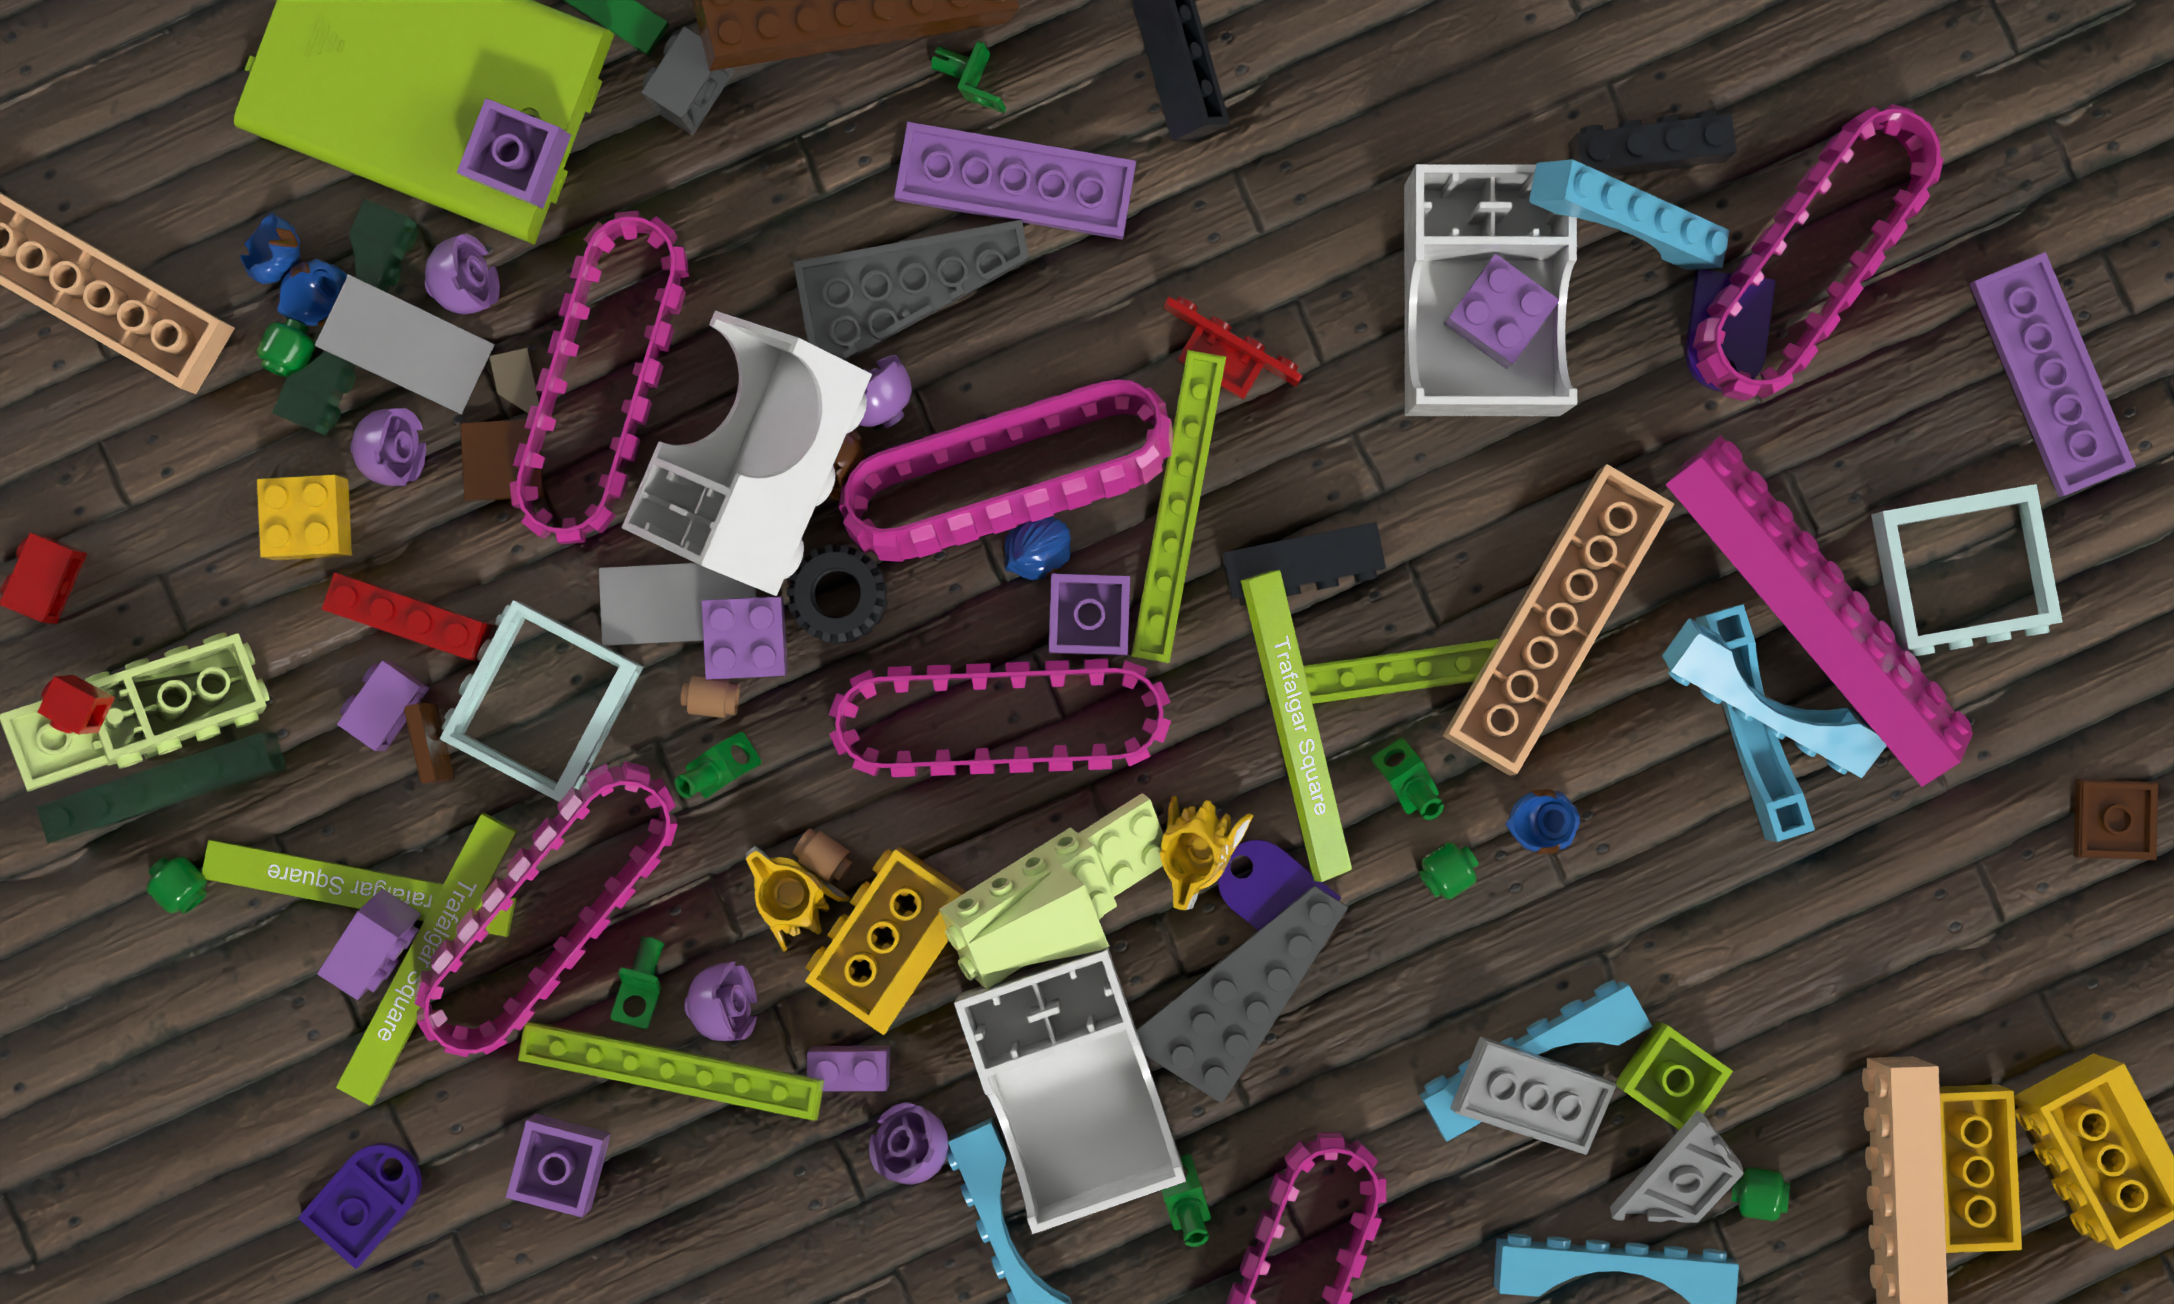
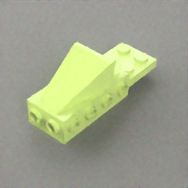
M220 633L204 639V645L188 649L187 645L180 646L165 652L164 658L149 662L148 658L137 660L127 664L125 671L113 675L106 671L86 678L85 681L115 696L99 733L78 735L74 732L70 734L53 728L49 725L50 719L37 713L42 700L0 714L2 728L27 792L104 765L110 766L117 763L119 769L129 767L143 761L142 754H144L145 759L157 754L163 755L181 748L182 744L180 741L195 736L198 742L221 734V727L235 723L236 728H241L259 721L258 715L264 712L267 706L265 702L269 701V695L263 680H256L251 666L255 665V659L249 644H242L239 633L228 637L226 633Z
M1141 793L1079 833L1071 827L940 908L939 911L947 927L945 934L951 945L958 952L960 957L958 964L967 979L970 981L976 979L983 987L989 989L993 985L1003 982L1007 976L1023 966L1101 951L1107 948L1109 945L1099 919L1117 907L1114 899L1115 896L1162 867L1160 851L1163 832L1150 798Z

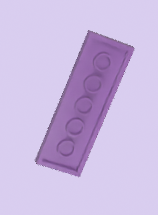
M907 122L894 198L895 201L1011 221L1022 220L1023 223L1123 240L1136 161Z
M2046 252L1969 283L2058 497L2068 495L2136 467Z

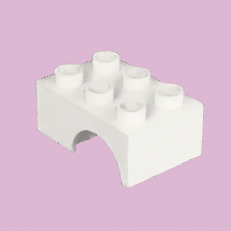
M1416 164L1404 184L1405 416H1561L1577 405V389L1572 387L1569 379L1565 345L1567 294L1571 272L1577 261V218L1555 214L1529 202L1536 165ZM1495 254L1560 300L1514 364L1507 369L1444 325L1446 319Z
M715 311L709 325L726 338L737 360L739 382L734 404L722 424L707 437L684 445L658 442L622 528L703 567L777 596L783 580L790 577L801 563L804 552L801 538L815 506L823 503L833 489L835 482L833 464L845 436L853 431L864 417L867 407V398L864 392L872 374L798 337Z
M1108 947L1101 951L1057 959L1007 976L1003 982L995 984L989 989L981 985L958 994L954 1005L984 1093L990 1099L1004 1133L1021 1186L1027 1211V1220L1032 1234L1186 1182L1183 1165Z

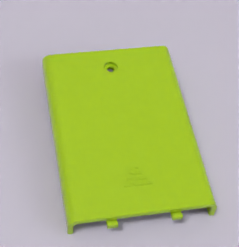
M277 0L256 57L250 55L245 70L250 72L234 115V124L237 128L535 245L550 203H557L568 174L564 167L585 112L591 113L603 81L598 77L615 34L606 28L534 0ZM485 98L527 115L535 116V118L555 125L571 135L543 209L474 182L457 173Z

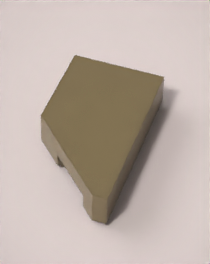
M523 348L489 356L497 394L529 413L531 405L538 407L541 398L540 394L536 391L537 380L530 349Z

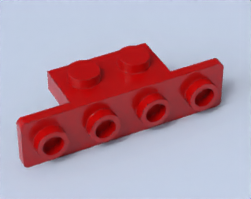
M1168 296L1165 301L1164 309L1196 328L1177 359V362L1185 366L1188 350L1226 357L1221 388L1241 400L1245 399L1262 368L1297 387L1303 375L1297 372L1299 367L1291 360L1280 355L1277 359H1274L1263 352L1265 349L1263 344L1249 336H1245L1242 340L1230 333L1232 327L1228 323L1215 316L1208 320L1197 313L1198 307L1194 303L1181 296H1178L1177 300Z

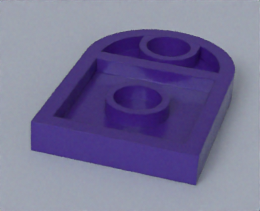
M1699 269L1695 273L1685 358L1691 374L1699 383L1709 389L1722 391L1712 383H1706L1696 366L1699 363L1697 358L1698 350L1693 347L1698 324L1711 317L1706 309L1717 294L1731 284L1729 278L1732 274ZM1764 278L1758 286L1750 284L1738 300L1742 309L1736 317L1728 315L1721 329L1726 332L1721 347L1731 366L1737 372L1750 373L1752 380L1761 371L1766 357L1776 281L1773 279Z
M1248 840L1239 843L1222 876L1217 880L1219 892L1226 904L1258 931L1313 885H1316L1339 901L1341 899L1338 894L1323 882L1314 881L1312 873L1281 848L1264 840ZM1239 855L1247 856L1252 862L1250 874L1243 878L1235 877L1230 870L1231 861Z
M375 1143L366 1146L349 1158L300 1214L298 1219L357 1269L418 1199L421 1190V1173L418 1164L409 1152L395 1144ZM388 1158H396L402 1163L403 1173L400 1178H390L385 1173L384 1164Z

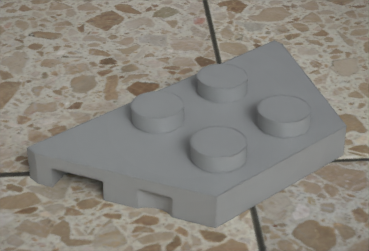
M1696 1111L1610 1206L1611 1216L1615 1220L1624 1221L1625 1214H1647L1648 1221L1653 1222L1675 1220L1684 1223H1698L1744 1174L1742 1164L1704 1114Z

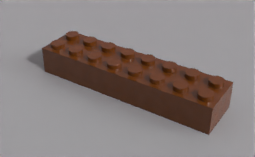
M692 0L709 71L1004 24L1011 20L1019 8L1017 0Z

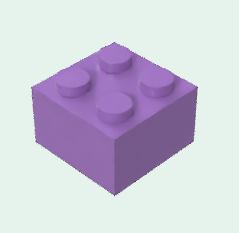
M485 98L457 173L474 182L543 209L571 135L555 125Z
M1495 254L1446 319L1444 325L1507 369L1514 364L1560 300Z
M1051 574L1049 654L1127 656L1130 576Z
M784 596L702 600L706 679L785 676L788 674Z
M382 888L357 911L317 974L356 1000L368 989L374 993L383 980H386L400 961L397 958L403 949H407L418 934L419 929L414 925L422 914Z
M540 1114L533 1115L525 1123L506 1198L578 1217L585 1216L593 1205L611 1133Z

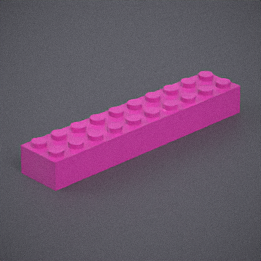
M1721 435L1687 460L1666 483V486L1921 787L1961 763L1973 735L1969 720L1960 711L1955 712L1946 701V695L1942 688L1936 682H1930L1920 671L1921 667L1915 656L1909 651L1904 652L1895 641L1892 629L1885 622H1879L1869 611L1870 607L1865 597L1858 591H1852L1844 581L1841 569L1834 562H1828L1818 550L1819 546L1814 537L1807 531L1802 532L1796 525L1790 509L1783 502H1777L1769 493L1764 478L1756 471H1751L1742 461L1743 457L1740 450L1732 442H1726Z

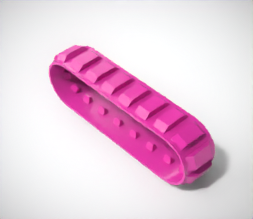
M1891 104L1880 111L1873 106L1842 126V131L1830 139L1818 156L1820 162L1806 172L1795 187L1798 192L1785 201L1773 218L1775 223L1765 229L1751 249L1754 254L1741 261L1729 278L1731 284L1722 289L1706 309L1711 317L1705 319L1697 326L1693 347L1698 350L1697 358L1699 363L1696 366L1707 384L1712 383L1715 387L1722 390V396L1741 401H1747L1756 395L1764 399L1794 382L1792 375L1804 370L1818 352L1815 344L1829 337L1841 320L1838 313L1852 305L1863 290L1861 282L1873 276L1886 258L1883 252L1894 246L1908 226L1905 221L1917 215L1930 197L1927 188L1939 181L1944 159L1940 156V139L1929 121L1926 122L1922 117L1916 115L1914 110ZM1875 130L1883 131L1885 134L1895 137L1906 148L1912 165L1909 186L1906 191L1900 189L1893 198L1897 204L1885 222L1877 220L1871 228L1874 237L1863 252L1856 250L1850 257L1849 262L1852 264V267L1840 283L1833 281L1826 290L1830 298L1818 314L1811 312L1805 319L1804 323L1808 328L1795 345L1788 343L1784 348L1782 354L1785 360L1777 371L1772 367L1760 372L1762 380H1752L1750 373L1737 372L1731 366L1721 347L1726 333L1721 329L1727 316L1736 317L1742 309L1738 300L1750 284L1758 286L1765 276L1761 269L1773 253L1779 256L1787 247L1783 238L1794 223L1803 225L1807 220L1809 213L1805 208L1816 193L1825 194L1832 184L1828 177L1839 162L1847 164L1854 155L1850 147L1856 138L1860 136L1865 141L1876 134Z
M639 211L615 213L614 220L608 221L604 225L597 222L583 239L588 245L584 256L576 255L570 279L575 283L572 294L565 293L559 311V316L564 321L562 330L553 331L547 351L553 359L550 369L542 368L536 391L541 394V399L538 407L532 405L530 407L524 427L530 431L527 444L519 443L513 466L519 469L517 481L510 482L512 506L521 508L525 513L521 523L543 539L554 533L556 534L557 542L560 544L586 542L587 533L594 530L603 533L617 516L611 511L616 498L624 500L630 480L629 476L623 474L627 461L635 463L641 440L635 436L638 424L646 426L652 407L651 401L646 399L649 387L655 389L658 387L664 366L657 360L660 351L668 352L675 331L673 326L669 324L671 314H680L686 294L683 287L680 286L681 278L689 276L685 249L673 246L678 238L675 231L657 216L648 221L642 218ZM638 233L650 234L647 242L655 249H658L664 243L669 248L671 255L661 258L662 270L670 271L666 288L657 289L655 300L660 302L661 305L655 325H647L643 337L650 341L643 363L635 362L632 372L633 375L639 377L632 400H624L621 411L627 414L621 437L612 438L610 449L616 451L610 474H602L598 486L605 489L602 500L598 507L591 504L584 513L589 518L582 524L577 525L576 518L574 517L564 518L562 528L549 527L548 525L553 515L544 508L537 514L535 513L531 501L539 499L538 487H530V480L534 468H543L545 457L539 455V451L542 449L546 432L554 431L557 420L551 418L558 394H565L568 383L562 379L569 357L577 356L579 345L574 343L580 320H587L590 313V308L585 306L591 284L592 282L599 283L602 273L601 270L596 268L603 251L609 254L616 244L613 241L617 237L624 235L625 240L637 239Z
M1118 379L1103 381L1097 384L1093 383L1059 396L1055 395L1036 401L1021 408L1017 407L986 419H979L960 425V427L948 431L944 430L925 436L920 440L887 448L885 451L878 452L861 461L850 473L847 483L841 487L839 509L845 519L843 523L850 538L863 553L873 552L882 561L903 562L904 559L918 556L921 558L940 552L943 548L949 546H959L975 541L987 534H997L1017 527L1016 525L1028 521L1035 522L1054 516V513L1066 509L1073 510L1104 497L1106 499L1129 492L1130 489L1136 488L1141 484H1147L1163 471L1162 464L1164 459L1172 456L1174 434L1171 418H1168L1165 402L1151 388H1144L1135 383L1134 380ZM1130 414L1139 416L1144 423L1149 422L1155 427L1154 429L1147 430L1144 446L1126 456L901 527L880 529L876 528L869 518L861 521L863 511H867L868 501L877 492L899 482L1112 415Z
M1108 659L1084 660L1085 669L1069 670V660L1045 661V671H1031L1030 662L1006 663V672L992 673L990 663L966 664V674H953L952 665L927 666V675H915L914 667L912 666L888 667L887 677H877L874 670H869L849 679L852 688L845 695L836 693L829 712V716L836 718V730L829 733L838 755L848 753L849 756L855 759L852 768L873 776L878 775L880 768H891L892 777L918 776V767L930 766L931 776L956 775L957 765H970V774L995 773V764L1009 763L1010 773L1034 772V762H1049V771H1073V761L1088 760V770L1112 769V759L1125 758L1128 766H1132L1151 757L1147 747L1154 740L1163 743L1171 724L1170 720L1163 718L1162 707L1171 702L1161 681L1152 685L1144 677L1147 668L1126 660L1122 669L1108 668ZM1104 674L1124 675L1122 686L1134 689L1138 680L1146 685L1149 692L1141 696L1145 707L1156 705L1158 711L1157 720L1146 718L1142 729L1151 734L1148 741L1140 746L1135 737L1124 742L1127 753L1119 755H1107L1105 744H1093L1092 756H1068L1066 745H1054L1053 757L1029 758L1027 747H1015L1014 758L990 759L988 748H976L974 760L951 761L949 749L937 750L936 759L931 762H912L910 751H898L896 763L877 762L879 751L867 747L864 754H860L853 746L854 743L860 740L856 729L847 731L845 725L846 717H856L859 707L854 705L852 701L858 693L862 692L866 699L877 695L875 684L883 682H894L896 693L908 692L909 681L933 680L935 691H947L948 680L972 679L974 690L986 689L987 678L1011 677L1013 688H1025L1026 677L1050 676L1052 687H1064L1065 675H1089L1091 685H1103Z
M624 761L622 767L614 766L609 768L605 763L585 774L587 781L580 789L572 787L558 803L559 814L555 819L547 817L533 833L534 844L530 849L521 848L508 863V875L504 880L496 878L483 893L481 908L478 911L471 908L456 926V938L453 941L445 939L431 956L432 968L430 971H421L415 990V1004L420 1007L417 1010V1023L428 1041L437 1040L444 1046V1052L468 1057L469 1053L476 1054L482 1051L487 1055L507 1043V1036L512 1030L520 1031L533 1016L536 1001L539 998L546 1000L558 986L561 971L564 968L571 970L586 952L585 942L590 937L597 939L611 922L609 914L615 906L621 909L636 892L634 883L639 877L647 878L661 862L659 853L664 846L672 845L678 823L675 815L669 813L676 807V804L663 779L652 780L650 778L648 767ZM625 785V790L635 793L639 787L650 792L644 798L649 808L652 809L660 806L659 819H651L648 826V831L652 832L641 847L636 845L629 853L631 859L616 877L611 875L603 884L606 889L592 906H585L578 914L581 919L566 937L560 936L553 944L556 949L540 968L535 966L528 974L530 980L515 998L511 996L503 1005L504 1012L492 1022L488 1020L479 1025L478 1028L470 1029L466 1026L457 1024L452 1026L445 1021L448 1018L442 1008L433 1011L430 999H441L444 987L439 985V983L449 971L456 973L462 966L463 962L460 958L475 940L481 942L489 932L485 928L499 911H507L514 903L511 897L526 879L532 881L539 873L536 867L551 849L558 850L565 842L562 838L563 834L577 818L583 820L590 812L587 807L588 804L600 793L604 797L614 791L613 787Z
M1341 1132L1317 1133L1316 1140L1310 1141L1306 1145L1299 1141L1284 1157L1288 1164L1284 1174H1275L1268 1192V1197L1273 1202L1270 1211L1261 1210L1254 1228L1255 1237L1259 1239L1256 1247H1247L1239 1267L1241 1275L1244 1276L1242 1284L1233 1283L1226 1304H1256V1300L1250 1296L1258 1275H1267L1271 1264L1265 1260L1273 1237L1280 1239L1282 1237L1285 1227L1279 1221L1287 1201L1295 1202L1299 1190L1293 1186L1295 1179L1301 1170L1308 1173L1315 1165L1312 1159L1316 1156L1324 1154L1325 1160H1337L1338 1153L1351 1155L1347 1164L1355 1172L1365 1166L1369 1178L1359 1181L1360 1194L1367 1195L1361 1213L1353 1212L1350 1224L1355 1226L1347 1249L1340 1248L1335 1260L1341 1263L1333 1286L1325 1285L1321 1296L1327 1300L1326 1304H1350L1353 1291L1349 1283L1352 1277L1360 1278L1368 1257L1363 1249L1366 1240L1374 1241L1382 1220L1377 1212L1378 1204L1386 1202V1178L1382 1172L1373 1171L1378 1160L1358 1139L1349 1144L1344 1141Z

